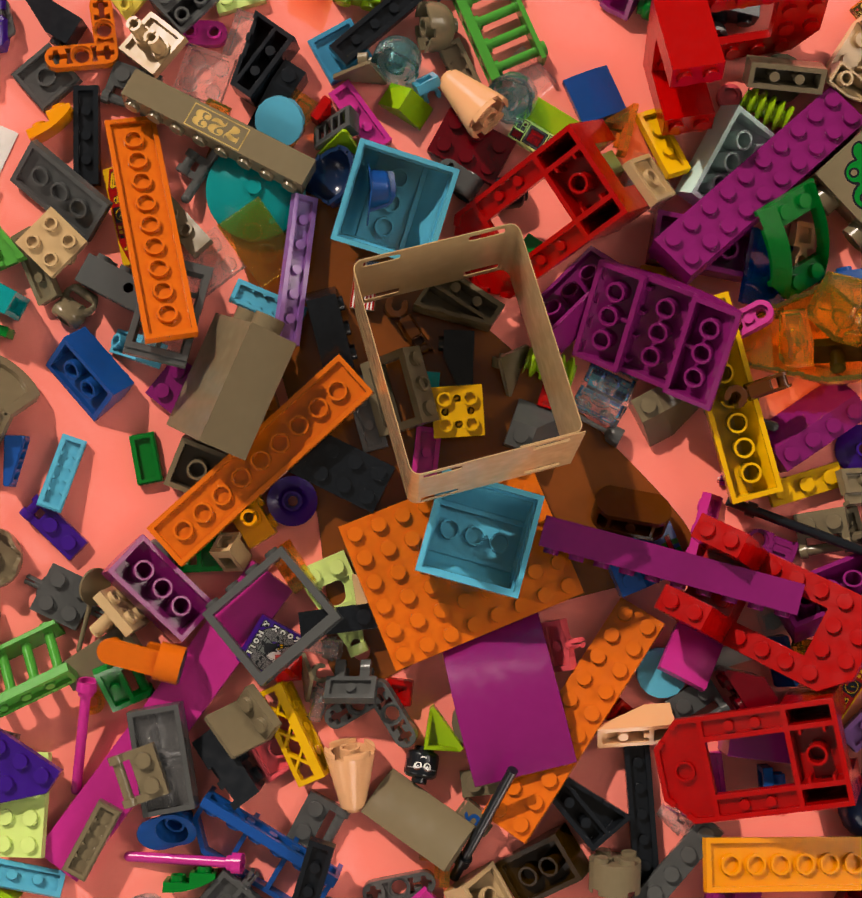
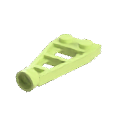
M344 550L303 567L304 571L321 591L325 585L335 581H341L344 584L345 600L339 605H334V607L356 605L352 580L354 572ZM304 586L307 595L310 597V599L313 601L318 609H323L322 606L317 602V600ZM363 630L337 633L347 646L351 658L369 650L364 639ZM354 639L360 640L359 643L351 645Z

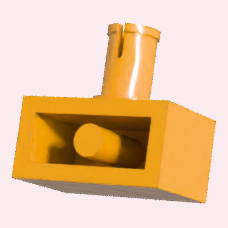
M261 496L233 521L250 549L255 548L278 533L276 527L279 524L271 513L267 515L262 507L265 505V502Z

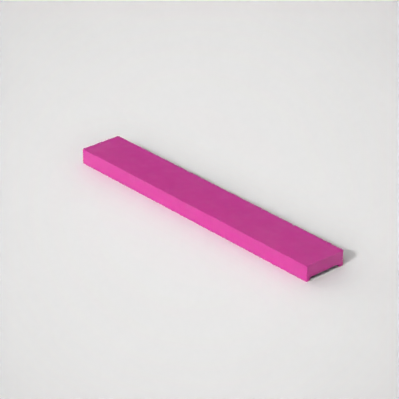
M252 560L246 567L245 571L255 563H257L258 565L259 563L255 560ZM245 571L238 578V582L246 576ZM266 571L215 616L237 643L243 647L262 614L273 619L294 589L271 572ZM206 621L187 647L188 653L179 683L172 685L161 682L143 706L148 707L183 701L188 733L241 663L208 621ZM129 728L125 730L46 836L45 858L60 870L64 866L100 798L123 810L107 842L133 808L124 809L122 804L124 799L113 766H109L107 760L111 756L132 749ZM130 760L123 761L134 796L139 795L138 784ZM63 871L65 874H67L69 877H71V878H72L73 880H75L76 882L79 880L78 878L72 876L71 874H69V873Z

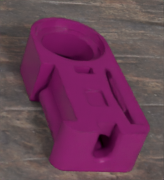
M752 529L748 532L751 536L757 532L761 533L764 537L762 546L768 552L791 563L794 561L799 547L798 542H791L774 536V533L764 529Z

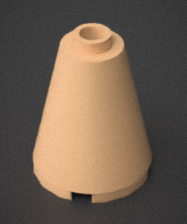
M457 69L446 71L440 79L441 91L467 132L473 138H479L477 134L481 132L486 135L503 118L504 113L502 109L504 105L508 108L509 103L508 99L502 94Z
M356 737L342 738L331 741L329 748L324 747L325 759L340 807L348 813L360 812L367 802L376 751L374 742L364 738V743L356 742Z

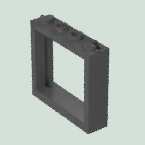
M283 546L279 548L273 547L264 556L266 559L261 564L255 563L245 571L246 576L240 582L235 580L225 589L227 593L220 599L217 597L212 599L205 606L207 610L202 613L204 618L260 686H266L344 619ZM282 559L328 615L261 672L215 615Z

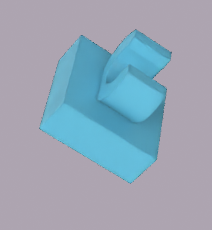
M433 71L411 82L414 91L427 103H430L428 99L430 91H434L438 98L442 96L441 91L438 89L441 84L440 78Z

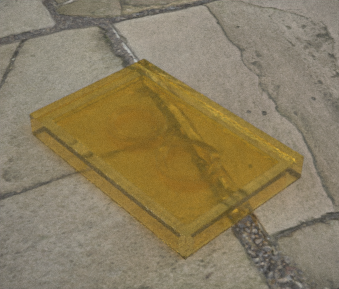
M258 196L217 226L262 288L281 275L286 235Z

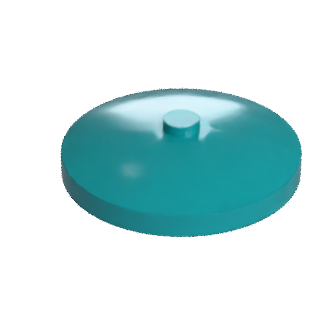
M219 156L211 167L206 182L207 204L217 223L234 237L253 242L271 240L287 232L290 201L293 193L284 189L280 183L274 180H265L259 175V172L251 168L246 170L240 167L235 160Z

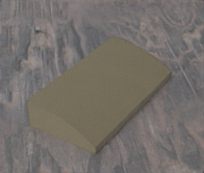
M394 768L381 781L361 810L364 815L442 871L450 870L476 825L423 788L412 783L410 779Z

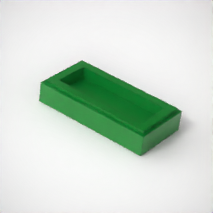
M155 432L129 436L138 486L164 481Z

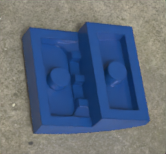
M607 65L577 74L562 82L579 122L597 119L605 121L627 111Z

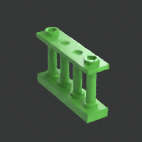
M451 0L490 88L500 84V75L503 74V71L536 57L540 67L545 65L546 55H548L546 44L543 40L539 41L522 0H511V4L480 17L478 15L474 16L470 8L473 7L472 4L481 0ZM513 13L517 14L521 26L491 39L483 38L480 31L483 29V26ZM524 35L527 36L532 48L500 62L493 60L490 54L493 52L492 49Z
M54 619L43 622L39 627L0 645V670L5 685L4 692L0 693V718L76 682L79 678L77 671L67 662H62L56 638L66 634V632ZM46 643L53 667L39 675L32 649ZM23 654L29 679L16 686L9 660Z

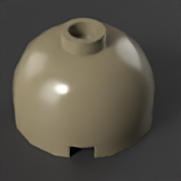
M421 1L417 5L415 17H419V25L415 26V36L419 49L421 51L425 50L424 53H434L448 47L453 41L455 33L458 32V21L454 18L451 10L447 5L435 1Z

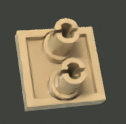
M150 11L142 21L136 16L128 18L126 27L130 30L131 34L118 48L129 59L157 79L189 41L184 35Z
M50 207L15 242L52 279L67 265L74 264L77 255L89 244L53 207Z
M113 585L99 591L93 597L95 602L104 611V614L89 627L91 633L97 638L110 632L116 626L125 637H128L150 622Z

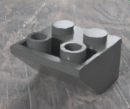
M149 0L153 8L163 19L182 35L219 2V0Z

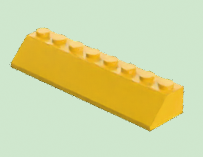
M729 291L713 295L732 305ZM739 328L711 411L704 409L729 501L732 504L784 491L759 400H747L743 407L735 409L733 403L736 400V395L732 393L729 400L719 402V393L726 386L740 385L743 387L744 384L753 381Z

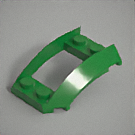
M810 178L754 211L755 217H759L763 227L761 233L769 257L770 280L767 282L768 287H773L779 292L777 294L784 299L794 298L824 279L826 275L830 248L829 229L814 178ZM811 211L816 231V252L792 266V254L784 226Z

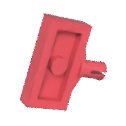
M566 618L542 622L541 625L554 672L574 670L577 666L574 649L584 648L586 642L582 641H585L583 637L571 638Z

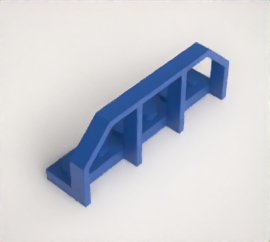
M212 785L192 818L193 825L196 827V836L201 854L204 856L226 857L208 845L201 819V814L204 810L209 816L218 817L225 821L230 829L243 833L232 853L239 851L248 836V839L253 843L264 845L270 849L274 856L282 858L268 882L258 877L252 885L273 898H292L272 884L287 860L292 863L295 869L301 870L307 848L298 843V837L295 836L292 840L258 819L261 814L256 812L253 816L240 807L234 811L230 805L232 802L215 792L217 787ZM339 863L336 867L330 864L324 884L325 887L320 898H325L330 888L335 886L344 865ZM244 869L243 874L235 875L243 879L249 871Z

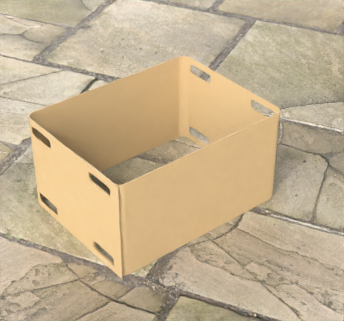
M508 223L360 259L355 263L353 268L355 315L405 493L409 501L421 503L563 466L572 462L586 431L580 432L582 421L521 229L516 224ZM500 229H505V232H502V233H499V234H495V235H491V236H487V237H483V238H478V239H474V240H469V237H472V236H475V235L484 234V233H488V232H492V231H496V230H500ZM400 254V257L363 266L365 262ZM498 264L495 268L464 275L466 271ZM504 270L509 274L559 436L440 469L416 473L411 469L364 303ZM399 288L397 292L364 299L368 295ZM460 466H462V467L459 468V469H455V470H451V471H448V472H444V473H440V474H436V475L424 477V476L429 475V474H432V473H436V472H440V471H444V470H448V469H451V468H455V467H460ZM455 489H457L456 491H453V492L441 494V495L434 496V497H430V498H426V499H421V498H424V497H427V496H431V495H435V494H439V493H443V492H446V491H450V490H455Z

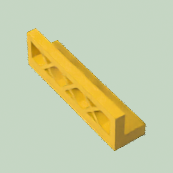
M282 681L261 691L260 693L265 700V695L275 692L279 701L277 708L270 707L278 718L279 716L284 717L290 724L288 732L279 728L274 736L298 787L300 788L325 777L330 771L325 759L324 747L293 682ZM290 739L299 743L301 747L299 755L291 752L288 746ZM301 762L310 766L313 773L312 776L303 778L299 769Z

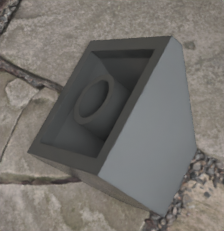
M519 398L502 446L517 449L526 444L559 436L552 410Z

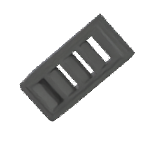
M348 105L314 127V149L317 151L322 149L342 129L348 130L352 137L359 135V113L351 105Z

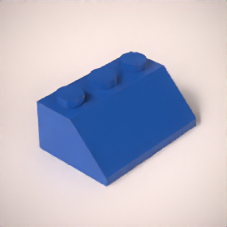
M86 326L65 336L46 364L47 368L93 421L98 420L118 403L134 384L129 375L119 366L112 355L106 351Z

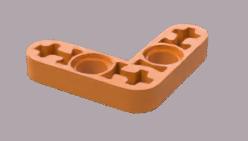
M90 0L89 2L94 43L54 46L46 51L45 62L51 71L59 73L111 68L117 60L119 61L111 0ZM99 3H103L105 18H100ZM101 26H108L111 29V33L106 37H102L97 33V30ZM106 50H109L110 54H112L109 60H105V56H103ZM92 51H96L97 61H94ZM78 52H86L89 55L88 61L84 63L77 62L75 56ZM67 53H70L72 61L70 64L68 63ZM54 55H59L60 64L54 63Z

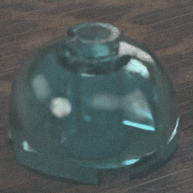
M392 35L379 42L371 62L388 82L398 84V80L406 81L405 85L415 82L420 73L422 55L417 44L405 36Z
M510 71L498 76L489 85V88L508 99V108L504 105L502 109L504 116L500 120L501 122L513 125L519 124L526 120L535 110L538 102V92L534 82L527 75Z

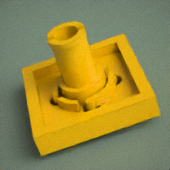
M482 384L431 387L440 419L433 422L434 439L485 435ZM459 395L461 397V400L455 402V400H458L459 397L454 398V396ZM469 407H473V408H474L475 411H474L473 414H472V412H473L472 409H470L469 414H468V408H469ZM443 409H445V410L443 411L444 414L447 413V409H448V415H447V416H443V415H442L441 412H442ZM456 421H458V422H459V421H462V422H460V423L457 424V426L462 425L461 428H457V427L455 426V422H456Z

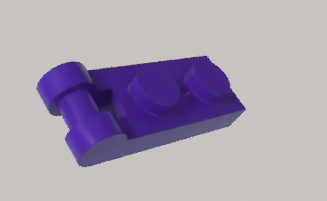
M36 494L31 499L33 502L28 507L24 506L19 511L20 515L29 521L69 561L73 560L89 541L60 513L36 506L39 494ZM41 508L45 514L39 519L35 513Z

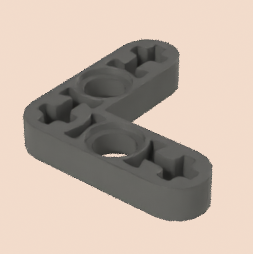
M378 678V688L383 687L385 689L382 693L385 700L389 697L391 698V701H388L383 707L380 703L384 699L380 694H377L376 704H365L362 710L354 709L352 704H333L325 712L324 719L326 724L333 729H338L375 708L398 746L402 748L411 747L418 738V730L389 682L382 678ZM387 707H396L399 711V717L395 720L388 718L386 715ZM345 708L348 712L340 718V721L332 719L334 711L339 713ZM402 719L405 722L401 725V727L405 732L410 731L412 734L409 737V740L407 738L402 739L400 737V735L403 733L400 726H398L396 729L394 728V725H397L399 722H401Z
M428 869L374 878L365 883L363 898H373L372 894L367 893L370 891L371 886H375L376 890H381L377 898H412L423 888V885H414L415 891H410L411 883L409 878L413 877V883L421 881V876H426L427 880L432 881L428 883L427 887L431 892L435 889L436 878ZM397 880L404 881L407 886L406 890L401 894L395 893L392 889V884Z

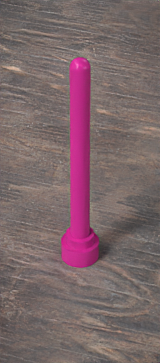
M79 677L76 681V691L80 697L71 785V792L74 795H78L82 789L90 701L94 693L97 692L98 684L93 677Z
M127 851L124 854V859L128 862L226 868V871H230L231 874H243L246 862L245 854L233 852L232 855H227V857Z

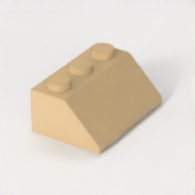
M490 861L459 878L458 881L454 882L443 892L446 898H513L494 861Z

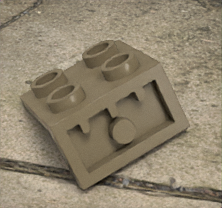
M253 683L244 688L237 701L206 715L204 721L231 759H235L268 742L282 725V722Z

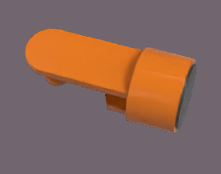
M118 637L104 639L97 647V656L101 662L150 675L153 680L172 685L179 683L188 653L187 647L164 641L162 644L150 641L144 647L121 641Z

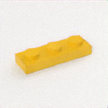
M655 108L637 113L634 120L665 179L668 180L689 173L691 166L675 136H662Z
M833 462L781 478L784 491L768 495L771 508L839 488L835 474L840 469L839 462Z

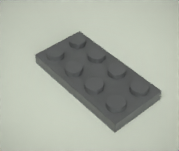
M37 139L29 143L10 178L12 183L46 211L53 207L88 242H91L113 205V202Z

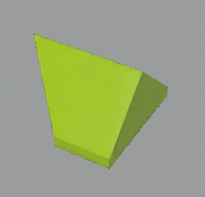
M435 704L431 705L424 738V750L462 751L464 749L463 744L454 734V731Z

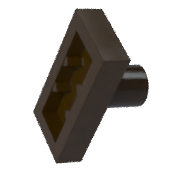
M862 336L810 339L811 364L830 363V370L833 373L844 372L846 370V362L862 361Z

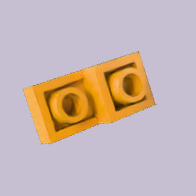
M61 102L53 105L50 110L45 111L49 121L36 122L32 125V128L27 129L26 133L29 140L37 139L43 143L62 131L73 120V106L69 102Z

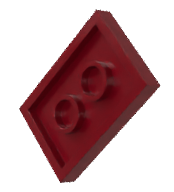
M450 106L427 149V153L440 160H455L467 170L477 174L484 183L491 186L498 178L516 141L494 129L486 135L482 132L477 134L479 137L477 139L473 138Z

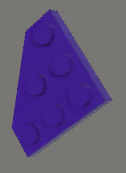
M0 728V803L49 792L63 769Z

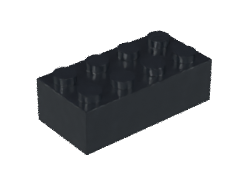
M327 435L288 472L374 513L396 468L331 435Z

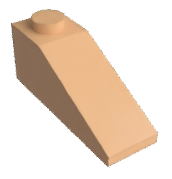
M670 703L644 704L601 724L597 730V749L658 744L674 720Z

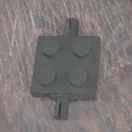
M55 563L52 564L47 575L42 580L28 574L26 578L32 581L25 579L24 584L37 589L36 597L29 609L77 631L84 619L87 604L82 601L79 595V585L82 576ZM95 605L92 606L90 615L100 618L104 611Z
M224 868L199 898H263L251 887L260 874L258 871L255 872L254 868H251L242 879L235 874H231L230 871H226V868Z

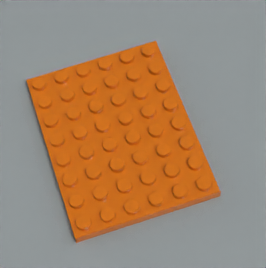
M535 473L498 482L544 496ZM435 495L427 496V497H424V498H421V499H426V498L434 497ZM545 498L518 599L415 571L434 499L421 503H412L407 499L338 527L395 671L584 593L571 559H568L569 554L559 551L558 556L543 552L544 547L539 546L546 515L552 516Z

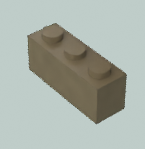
M747 55L742 81L750 88L822 95L828 69L821 62Z
M116 627L63 661V663L67 662L77 671L78 677L95 678L92 669L105 664L97 656V647L101 641L111 637H118L121 641L140 646L143 645L135 633L125 637ZM76 682L70 684L73 691H76Z

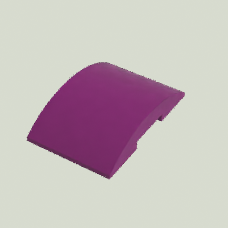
M599 259L572 355L615 373L619 371L662 388L663 393L711 411L744 313L707 292L672 278L630 265Z
M538 612L442 652L475 788L500 782L509 766L516 767L518 770L516 777L577 762Z

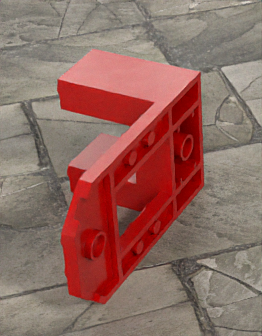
M651 0L643 67L662 136H676L681 133L702 132L712 129L715 110L706 82L722 80L726 64L725 60H734L746 57L747 55L759 56L761 54L792 50L820 30L828 0ZM774 3L767 30L718 37L712 12L717 13L725 10L743 9Z
M597 119L568 124L454 215L453 222L455 226L454 237L495 227L491 221L494 217L545 179L572 221L528 253L536 279L538 280L590 241L620 231L649 210L650 207L635 185L623 187L601 154V151L613 143L616 138L604 120ZM496 230L469 237V240L499 234V232ZM498 264L466 271L465 273L471 274L495 268L498 266ZM504 270L469 277L474 285L487 293L500 295V297L508 299L516 296L510 276Z
M702 513L691 537L707 549L703 557L805 584L802 597L827 609L808 649L802 655L737 623L746 604V601L739 599L737 604L722 601V595L712 592L711 597L696 594V588L688 586L686 591L683 592L666 584L654 607L687 627L818 693L841 684L854 682L862 668V595L768 552L750 534Z
M842 684L819 693L806 686L790 688L779 704L675 718L654 748L664 801L685 814L686 818L694 824L856 806L862 787V777L858 758H850L841 719L846 709ZM784 732L795 783L717 792L707 742Z

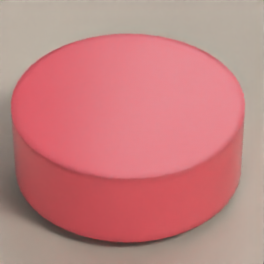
M731 83L723 85L716 94V102L719 107L721 105H738L742 100L740 88Z

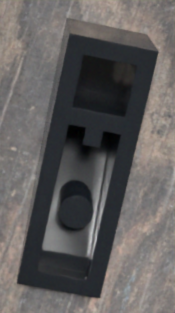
M26 0L44 31L51 38L49 42L54 46L77 44L88 28L82 18L52 0Z
M285 59L271 79L258 106L265 99L276 95L296 101L309 82L306 72ZM258 106L251 120L248 123L249 126L255 129V113L258 109Z
M444 330V336H439L438 351H443V359L456 386L473 385L475 331Z

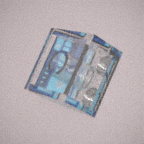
M590 363L574 395L578 411L615 429L628 408L638 379L619 371L615 373Z

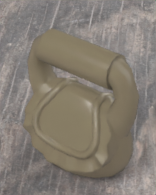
M79 283L67 287L62 293L63 296L53 305L51 310L57 319L72 329L79 328L86 318L94 313L99 302L98 296ZM71 292H75L92 305L86 308L74 300L73 297H70Z

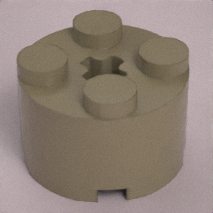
M598 847L595 853L589 856L588 890L593 893V889L598 891V896L604 898H628V893L635 892V896H638L641 893V859L637 857V851L623 849L621 852H615L607 847Z

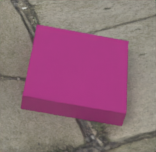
M678 622L672 630L657 669L703 692L708 686L723 645Z

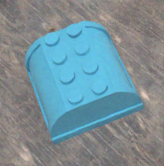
M360 138L330 239L377 254L389 253L438 241L460 169ZM369 162L370 169L392 171L395 174L396 196L388 207L370 212L368 226H366L369 199L367 163ZM400 254L389 257L396 259L400 257Z
M451 469L441 471V473L451 471ZM494 483L434 499L415 571L518 599L545 496L504 484ZM455 489V490H450V491H446V492L439 493V494H435V496H438V495H441V494H445V493H449V492H453V491H456L457 489Z

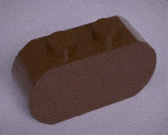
M608 485L601 488L596 495L591 511V520L596 528L600 530L655 541L664 535L672 509L670 503L660 494Z

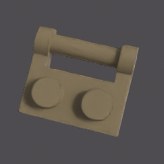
M843 506L793 515L795 521L830 534L842 533V538L852 541L846 509ZM796 532L801 560L809 559V556L844 551V549L828 543L808 546L806 538L812 537Z
M154 741L107 758L109 766H113L124 799L122 801L124 809L134 807L171 792ZM130 760L141 794L136 796L133 794L123 765V761Z

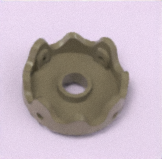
M0 527V588H2L18 576L22 568L23 551L17 538L8 530Z

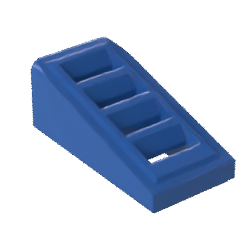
M5 435L3 485L6 487H16L30 442L29 436Z

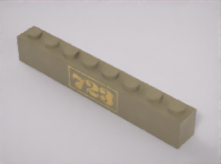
M138 69L134 70L121 92L124 106L131 112H140L146 115L153 123L158 125L162 123L168 126L173 133L179 136L184 134L192 138V141L198 146H207L213 149L220 157L225 159L229 157L235 160L240 167L246 170L251 168L259 172L262 178L267 181L274 180L280 183L289 192L295 193L296 191L303 194L316 171V159Z

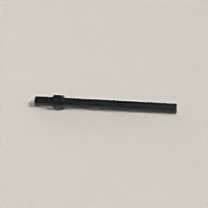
M729 497L726 501V506L744 512L745 516L761 518L862 556V545L760 508L758 507L759 504L751 501L748 503L732 504L729 501Z
M509 766L466 846L455 860V866L449 875L452 881H458L463 871L468 869L471 864L472 855L518 773L516 767Z

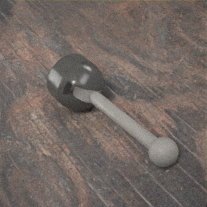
M580 415L581 421L603 432L605 441L609 445L617 447L625 432L624 429L615 425L606 429Z

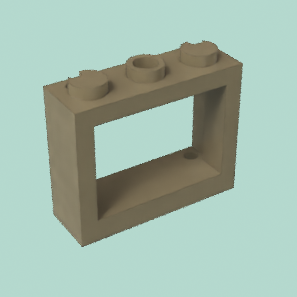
M420 346L403 347L380 356L381 366L400 433L440 420ZM399 359L415 414L414 418L401 422L386 369V364ZM367 361L360 364L364 382L374 392L369 397L379 437L389 436L370 364Z

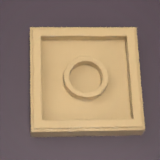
M649 153L630 159L622 165L650 208L666 202L677 195Z

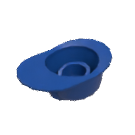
M369 162L367 163L369 199L366 226H368L369 213L388 207L396 196L395 174L392 171L370 169Z
M186 810L163 814L142 822L136 834L138 841L143 846L153 850H165L193 842L197 835L196 827L192 821L193 811Z

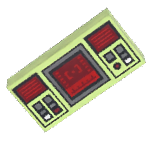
M521 115L507 135V137L515 140L517 145L531 153L554 136Z

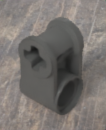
M442 160L439 163L460 169L453 194L469 204L483 186L484 181L477 174L467 170L455 160Z

